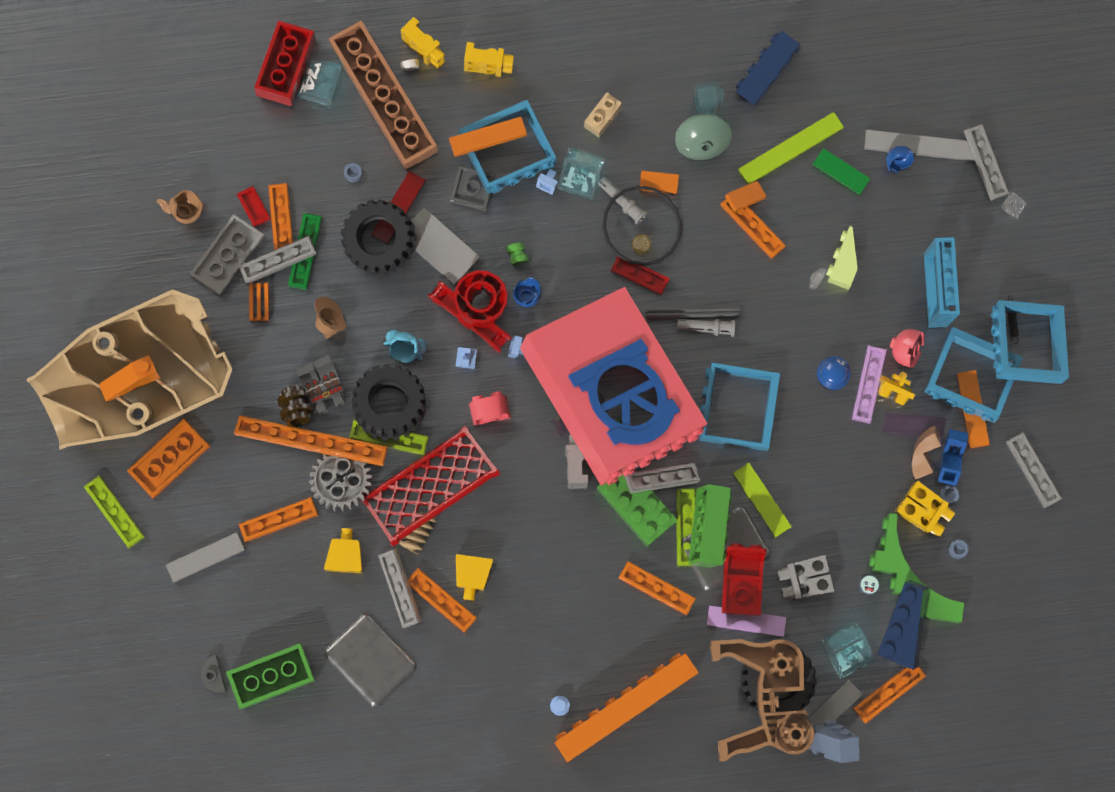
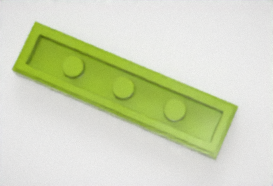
M353 420L349 438L424 456L429 436L410 432V435L404 437V435L400 436V440L394 441V438H389L388 441H383L382 437L375 439L371 433L366 434L362 426H359L356 420Z
M747 463L733 473L775 538L792 527L750 463Z
M100 475L83 486L129 549L145 538Z
M695 488L676 489L677 566H694L688 565L689 558L684 551L690 549V543L685 542L682 547L681 540L692 533Z

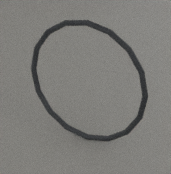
M635 186L623 189L611 199L604 211L602 228L606 242L616 256L630 264L647 266L663 261L674 252L680 241L682 222L678 208L666 194L652 187ZM637 189L654 191L664 197L675 210L678 221L677 239L671 250L660 259L649 262L630 260L620 254L610 242L606 229L607 213L613 202L625 192Z

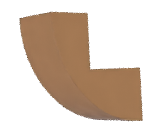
M936 426L927 429L918 438L914 446L912 471L915 480L933 473L934 464L928 451L940 447L942 442Z

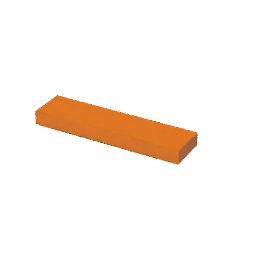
M518 117L450 137L449 142L454 157L525 137L527 132L522 118Z
M287 183L268 185L274 251L293 243Z
M727 199L720 204L771 259L786 247L749 206L734 212Z
M976 370L957 373L956 377L960 395L982 404ZM963 411L969 448L989 446L986 422L978 415H970Z
M312 497L239 523V527L244 541L249 542L316 517L318 513Z
M627 561L618 578L686 616L696 599Z
M419 568L408 579L410 587L464 633L477 619L476 616Z
M905 667L853 707V710L866 724L925 678L926 675L920 667L914 670Z

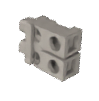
M569 435V445H566L565 448L568 489L587 488L588 475H582L584 456L572 436Z
M826 555L788 564L787 567L777 571L779 581L790 579L791 586L782 588L784 599L794 598L797 600L834 592L830 574L811 578L829 573Z

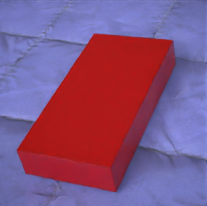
M254 186L237 193L253 227L271 220Z

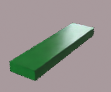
M303 213L298 240L309 236L316 251L323 217ZM314 256L292 265L288 287L308 289Z

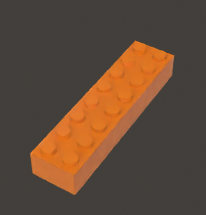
M680 653L669 659V665L666 667L664 664L653 670L654 675L651 677L645 675L637 681L638 686L635 688L629 686L620 693L622 697L617 700L613 697L604 703L606 706L600 711L597 708L589 713L588 720L583 722L581 719L573 724V730L569 733L564 730L555 737L557 741L554 744L566 762H569L698 674L699 672L685 653L682 656Z

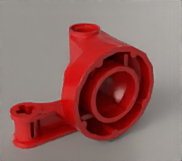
M481 270L467 273L461 278L455 288V292L439 281L435 290L427 295L428 298L451 313L463 326L469 330L471 329L486 341L491 348L500 353L503 345L512 339L507 332L494 323V321L502 316L507 307L508 293L504 282L497 275ZM483 290L490 296V303L485 308L476 309L471 304L473 305L474 298L482 294L481 291Z

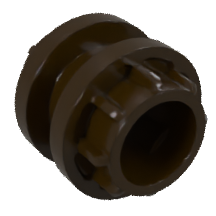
M300 385L284 388L277 398L278 406L283 408L280 411L281 419L289 426H300L308 423L312 418L311 415L314 413L313 406L307 404L310 402L308 398L310 397L309 392L305 391L303 386Z

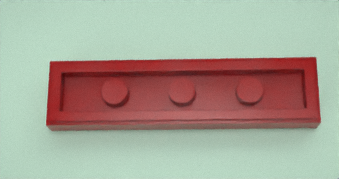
M409 171L391 202L407 213L425 184L426 179ZM380 220L371 235L388 245L396 231L391 223Z

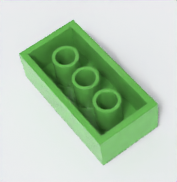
M624 475L618 477L619 480L611 485L607 483L602 486L598 485L597 490L646 547L650 546L677 522L674 515L652 490L630 494Z
M710 484L696 488L688 565L712 568L721 566L725 562L726 551H724V546L728 540L726 528L730 521L728 509L732 501L731 488Z
M301 643L226 672L239 709L242 710L316 681L305 649Z

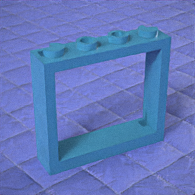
M528 100L459 129L460 135L525 115L546 156L543 160L489 183L475 152L468 153L487 194L491 192L497 193L507 185L513 186L519 183L521 179L525 177L531 178L541 170L547 171L556 164V156Z
M954 237L935 238L923 253L928 328L948 327L960 314ZM949 306H955V311H950Z
M999 300L992 306L990 316L993 318L991 334L994 336L992 351L995 354L993 368H996V379L1062 384L1069 378L1064 306ZM1005 312L1049 315L1053 371L1009 367Z
M952 327L946 336L924 392L933 396V399L945 401L951 407L957 406L963 409L967 414L978 415L983 421L988 420L995 423L1000 417L1014 380H1006L995 410L935 384L952 342L995 360V354L992 351L993 344ZM1008 351L1009 367L1019 368L1023 357Z
M711 363L710 368H706L705 379H708V384L703 387L702 397L705 398V404L700 407V412L707 423L709 420L715 373L770 381L761 443L708 435L706 434L707 424L703 429L704 432L700 434L699 440L768 451L780 373Z

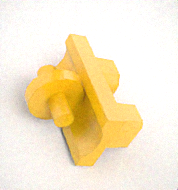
M902 371L899 375L893 374L892 379L881 375L879 379L881 383L878 390L879 395L888 398L891 392L895 391L897 394L894 397V401L903 406L909 398L913 400L915 393H912V388L907 387L911 383L910 380L906 379L907 373Z

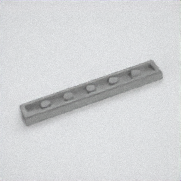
M874 130L865 131L864 150L889 152L895 146H906L913 151L914 155L975 162L966 140Z

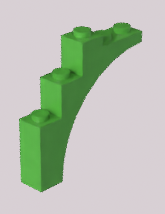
M889 513L882 521V529H885L884 537L881 536L879 548H882V551L876 550L874 555H870L869 566H872L871 571L894 574V577H891L890 589H892V594L900 595L905 582L909 580L923 586L926 585L912 572L904 559L897 534V514ZM928 587L924 618L958 624L962 623L964 603L948 599L935 593Z

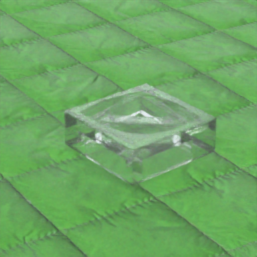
M1010 192L1001 208L1016 219L1027 203L1014 192Z
M820 268L811 275L809 288L812 290L817 289L827 273L826 270Z

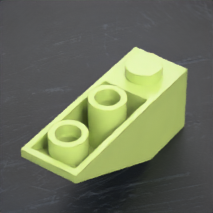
M851 226L847 231H843L840 241L843 242L841 248L837 247L833 258L836 259L834 265L830 264L826 273L829 276L827 282L847 290L851 287L858 269L853 227Z

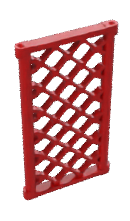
M464 426L459 429L458 433L369 492V495L363 494L365 501L361 500V502L367 506L388 537L390 544L394 547L400 543L401 539L491 478H496L500 475V471L486 456L470 434L469 429ZM467 436L472 444H463L462 439ZM452 445L458 447L455 455H447L446 449ZM462 448H471L468 456H459ZM477 449L481 457H472L473 451ZM436 456L442 458L439 466H431L430 460ZM447 458L455 459L452 467H443ZM458 460H467L466 467L456 468ZM480 461L479 468L469 469L470 462ZM484 462L491 468L488 472L482 470ZM418 468L426 469L423 477L415 476L414 471ZM429 470H439L437 477L428 478ZM442 471H451L450 478L440 479ZM457 471L464 472L462 480H453L454 473ZM468 473H477L476 480L471 483L465 481ZM404 478L410 480L407 488L399 487L398 482ZM415 480H421V481H423V482H422V485H421V488H420V489H413V488H411V487H412V484H413V481H415ZM427 481L435 482L433 490H424ZM440 482L448 483L445 491H437ZM452 484H461L460 491L455 494L449 492ZM389 488L394 490L392 498H383L382 493ZM406 491L405 499H395L397 492ZM411 492L419 493L416 501H408ZM424 493L432 494L429 502H420ZM437 494L445 495V501L441 504L433 503ZM372 499L378 501L374 510L369 504ZM382 502H391L387 511L379 510ZM395 503L403 504L400 512L392 511ZM408 504L416 505L413 513H404ZM419 506H429V512L423 516L417 514ZM379 514H387L384 523L378 517ZM390 516H400L398 523L388 524ZM405 516L412 517L413 521L407 527L401 525L402 519ZM387 528H396V534L391 536Z

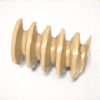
M432 518L404 537L406 541H399V544L418 554L416 550H423L419 543L427 542L423 536H430L426 529H433L430 522H437V520Z

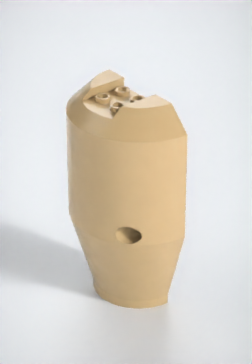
M172 289L85 330L34 376L27 378L28 383L31 384L38 394L51 419L59 440L60 450L68 446L137 436L223 396L232 372V366L225 352L218 354L221 350L215 340L212 341L210 337L212 331L208 323H203L209 319V316L198 298ZM103 338H108L110 341V345L106 349L101 347V340ZM149 355L155 364L160 379L106 402L99 384L130 363ZM138 408L144 412L143 417L139 420L135 418V411Z

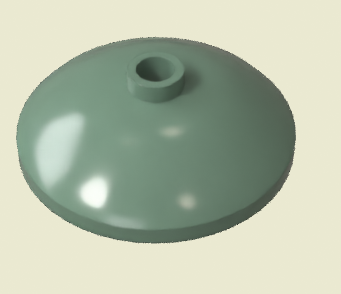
M698 114L688 118L678 127L675 134V143L679 152L685 157L693 160H707L720 155L726 150L731 142L732 132L724 118L715 114Z

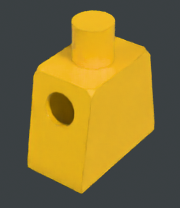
M341 528V538L331 540L324 570L363 573L361 544L358 540H352L353 529Z
M456 554L457 587L465 588L464 600L475 601L476 590H485L493 559Z

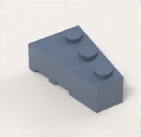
M826 720L825 723L812 725L814 740L809 749H812L813 754L824 753V758L839 763L860 760L858 736L835 720Z

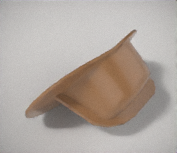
M328 297L317 298L314 303L317 313L316 328L327 339L339 331L345 330L346 322L339 305Z

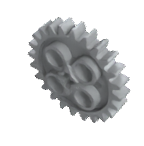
M323 454V461L317 459L319 466H312L315 472H311L310 477L314 479L309 480L310 485H315L310 489L311 492H316L314 494L315 499L320 498V505L326 502L327 509L333 505L334 511L337 510L338 506L344 511L345 506L352 510L351 504L353 503L359 506V499L365 501L363 494L369 495V491L366 488L372 487V484L367 482L372 480V476L367 475L371 472L370 468H365L368 465L367 463L331 455L327 457L325 454ZM341 464L348 465V468L344 471L338 469ZM325 475H332L331 480H322ZM338 478L344 479V482L341 483V482L338 481L337 479H338ZM352 479L359 480V483L355 486L349 484ZM335 490L343 491L342 495L338 497L334 496L333 493Z

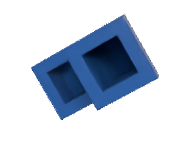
M953 429L948 430L939 465L938 482L957 485L962 470V456L968 442V433Z

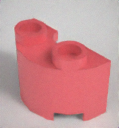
M501 391L491 393L490 397L483 398V395L472 397V402L469 403L474 426L511 418L507 397L502 395Z

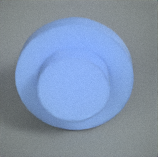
M563 696L553 698L550 703L551 711L558 716L565 715L570 708L569 701Z

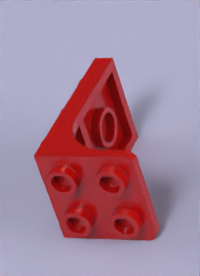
M733 543L725 550L726 559L723 568L721 614L761 616L763 566L767 549L762 548V545H750L749 548L743 547V544Z

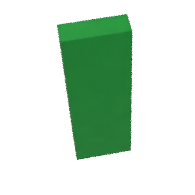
M824 148L812 164L858 195L862 193L870 181L869 177Z

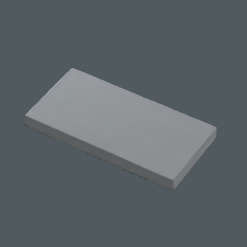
M423 208L411 221L414 223V232L417 234V240L414 242L416 245L415 251L454 286L480 259L479 255L427 209Z
M233 214L189 275L219 296H222L239 273V266L247 262L265 237V234Z

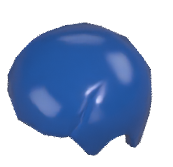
M895 146L886 155L888 170L891 171L892 169L896 173L900 169H906L911 166L914 161L913 151L906 146Z
M528 277L524 281H518L513 289V299L518 305L532 307L538 303L542 293L538 280Z

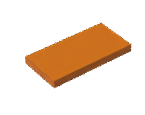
M182 419L127 471L154 499L211 446L185 419Z

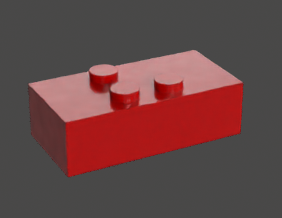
M278 20L254 87L256 96L288 106L293 105L315 42L313 30Z

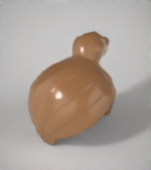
M190 190L178 192L170 201L165 199L156 200V203L161 206L164 212L172 214L177 221L184 224L195 222L199 219L204 209L203 202L196 193Z

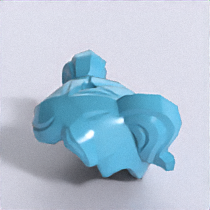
M391 330L386 334L384 346L389 347V354L393 359L407 364L415 359L423 360L422 355L427 351V343L423 339H417L411 333L399 332L397 330Z

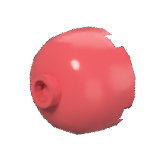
M906 329L900 332L897 337H893L890 348H893L892 354L894 359L903 366L915 367L922 353L919 350L920 345L924 346L925 334L918 330Z

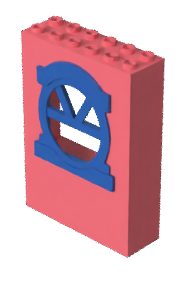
M625 287L527 334L520 347V350L601 486L606 483L608 485L615 483L619 480L618 477L622 475L626 477L635 472L634 469L639 466L641 468L648 466L652 459L656 458L659 460L667 455L666 452L673 450V452L683 447V443L687 441L689 443L696 441L708 424ZM617 365H628L641 370L649 377L650 380L600 404L597 387L601 375L606 370ZM655 387L658 398L657 406L638 395ZM630 400L652 413L653 417L644 424L631 426ZM622 404L621 424L606 414V411Z

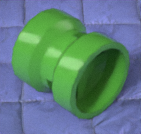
M523 242L513 243L506 247L507 254L511 255V266H519L529 261L528 255L524 252L525 246Z

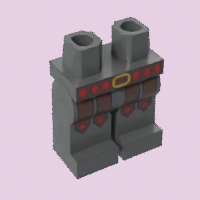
M330 355L314 361L321 381H319L312 363L296 369L305 391L309 392L310 397L308 398L313 408L315 407L320 415L329 411L326 404L327 401L333 399L336 407L346 404L343 395L345 392Z

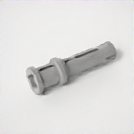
M607 176L598 183V186L612 198L621 192ZM625 194L615 200L623 208V213L628 214L635 220L636 225L640 224L648 215L647 211H643L637 205L636 200H630Z
M678 319L677 331L713 333L715 336L726 334L734 337L735 320L728 322L720 321L719 319L714 321Z

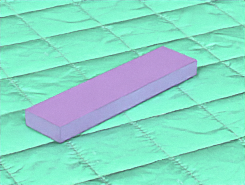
M867 346L851 420L871 423L887 349Z
M709 606L707 626L784 637L786 617L761 614V616L721 614L722 607Z

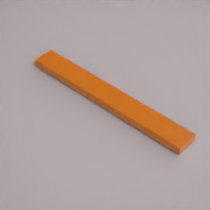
M240 415L234 431L235 435L383 467L388 452V446Z

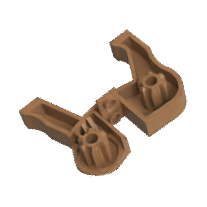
M743 639L711 641V662L719 661L724 657H730L759 671L757 707L761 726L717 741L719 761H727L736 754L749 753L765 746H773L783 752L794 755L807 751L814 740V729L807 717L806 710L775 712V708H779L778 696H774L776 692L804 690V659L801 650L794 643L787 640H773L767 643H754Z

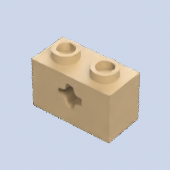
M607 92L584 121V128L600 138L621 111L622 103Z

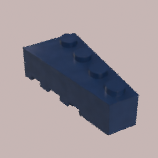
M783 31L779 34L777 32L770 40L772 43L770 47L762 50L759 55L761 59L757 64L753 63L747 71L749 75L746 79L742 78L736 85V88H738L737 94L753 106H756L769 90L770 83L780 76L782 67L788 66L791 62L794 51L798 53L801 49L800 44Z
M912 580L905 582L877 653L912 670L919 667V652L921 650V636L924 627L923 620L928 587Z

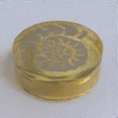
M640 234L633 238L632 249L634 252L645 254L649 251L651 241L646 235Z

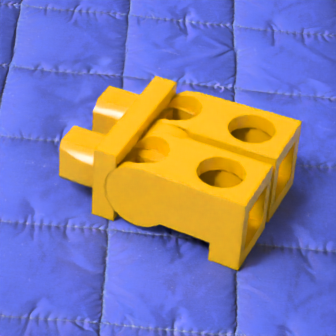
M413 17L401 29L402 41L422 58L427 66L432 63L438 69L445 62V54L440 50V43L437 40L433 41L430 35L424 34L420 30L419 21Z
M467 42L464 71L484 74L496 73L495 76L501 77L502 72L512 74L514 55L504 54V49L501 48L498 51L493 48L487 50L474 48V43Z
M919 481L913 483L905 495L906 498L901 501L894 512L926 534L931 533L936 536H940L945 529L944 526L937 522L940 517L949 522L955 515V512L948 507V502Z

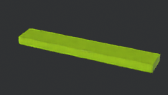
M833 112L740 167L738 171L747 185L751 184L841 131L844 127Z

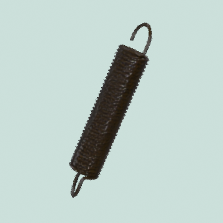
M1008 312L1012 339V337L1019 336L1016 313Z

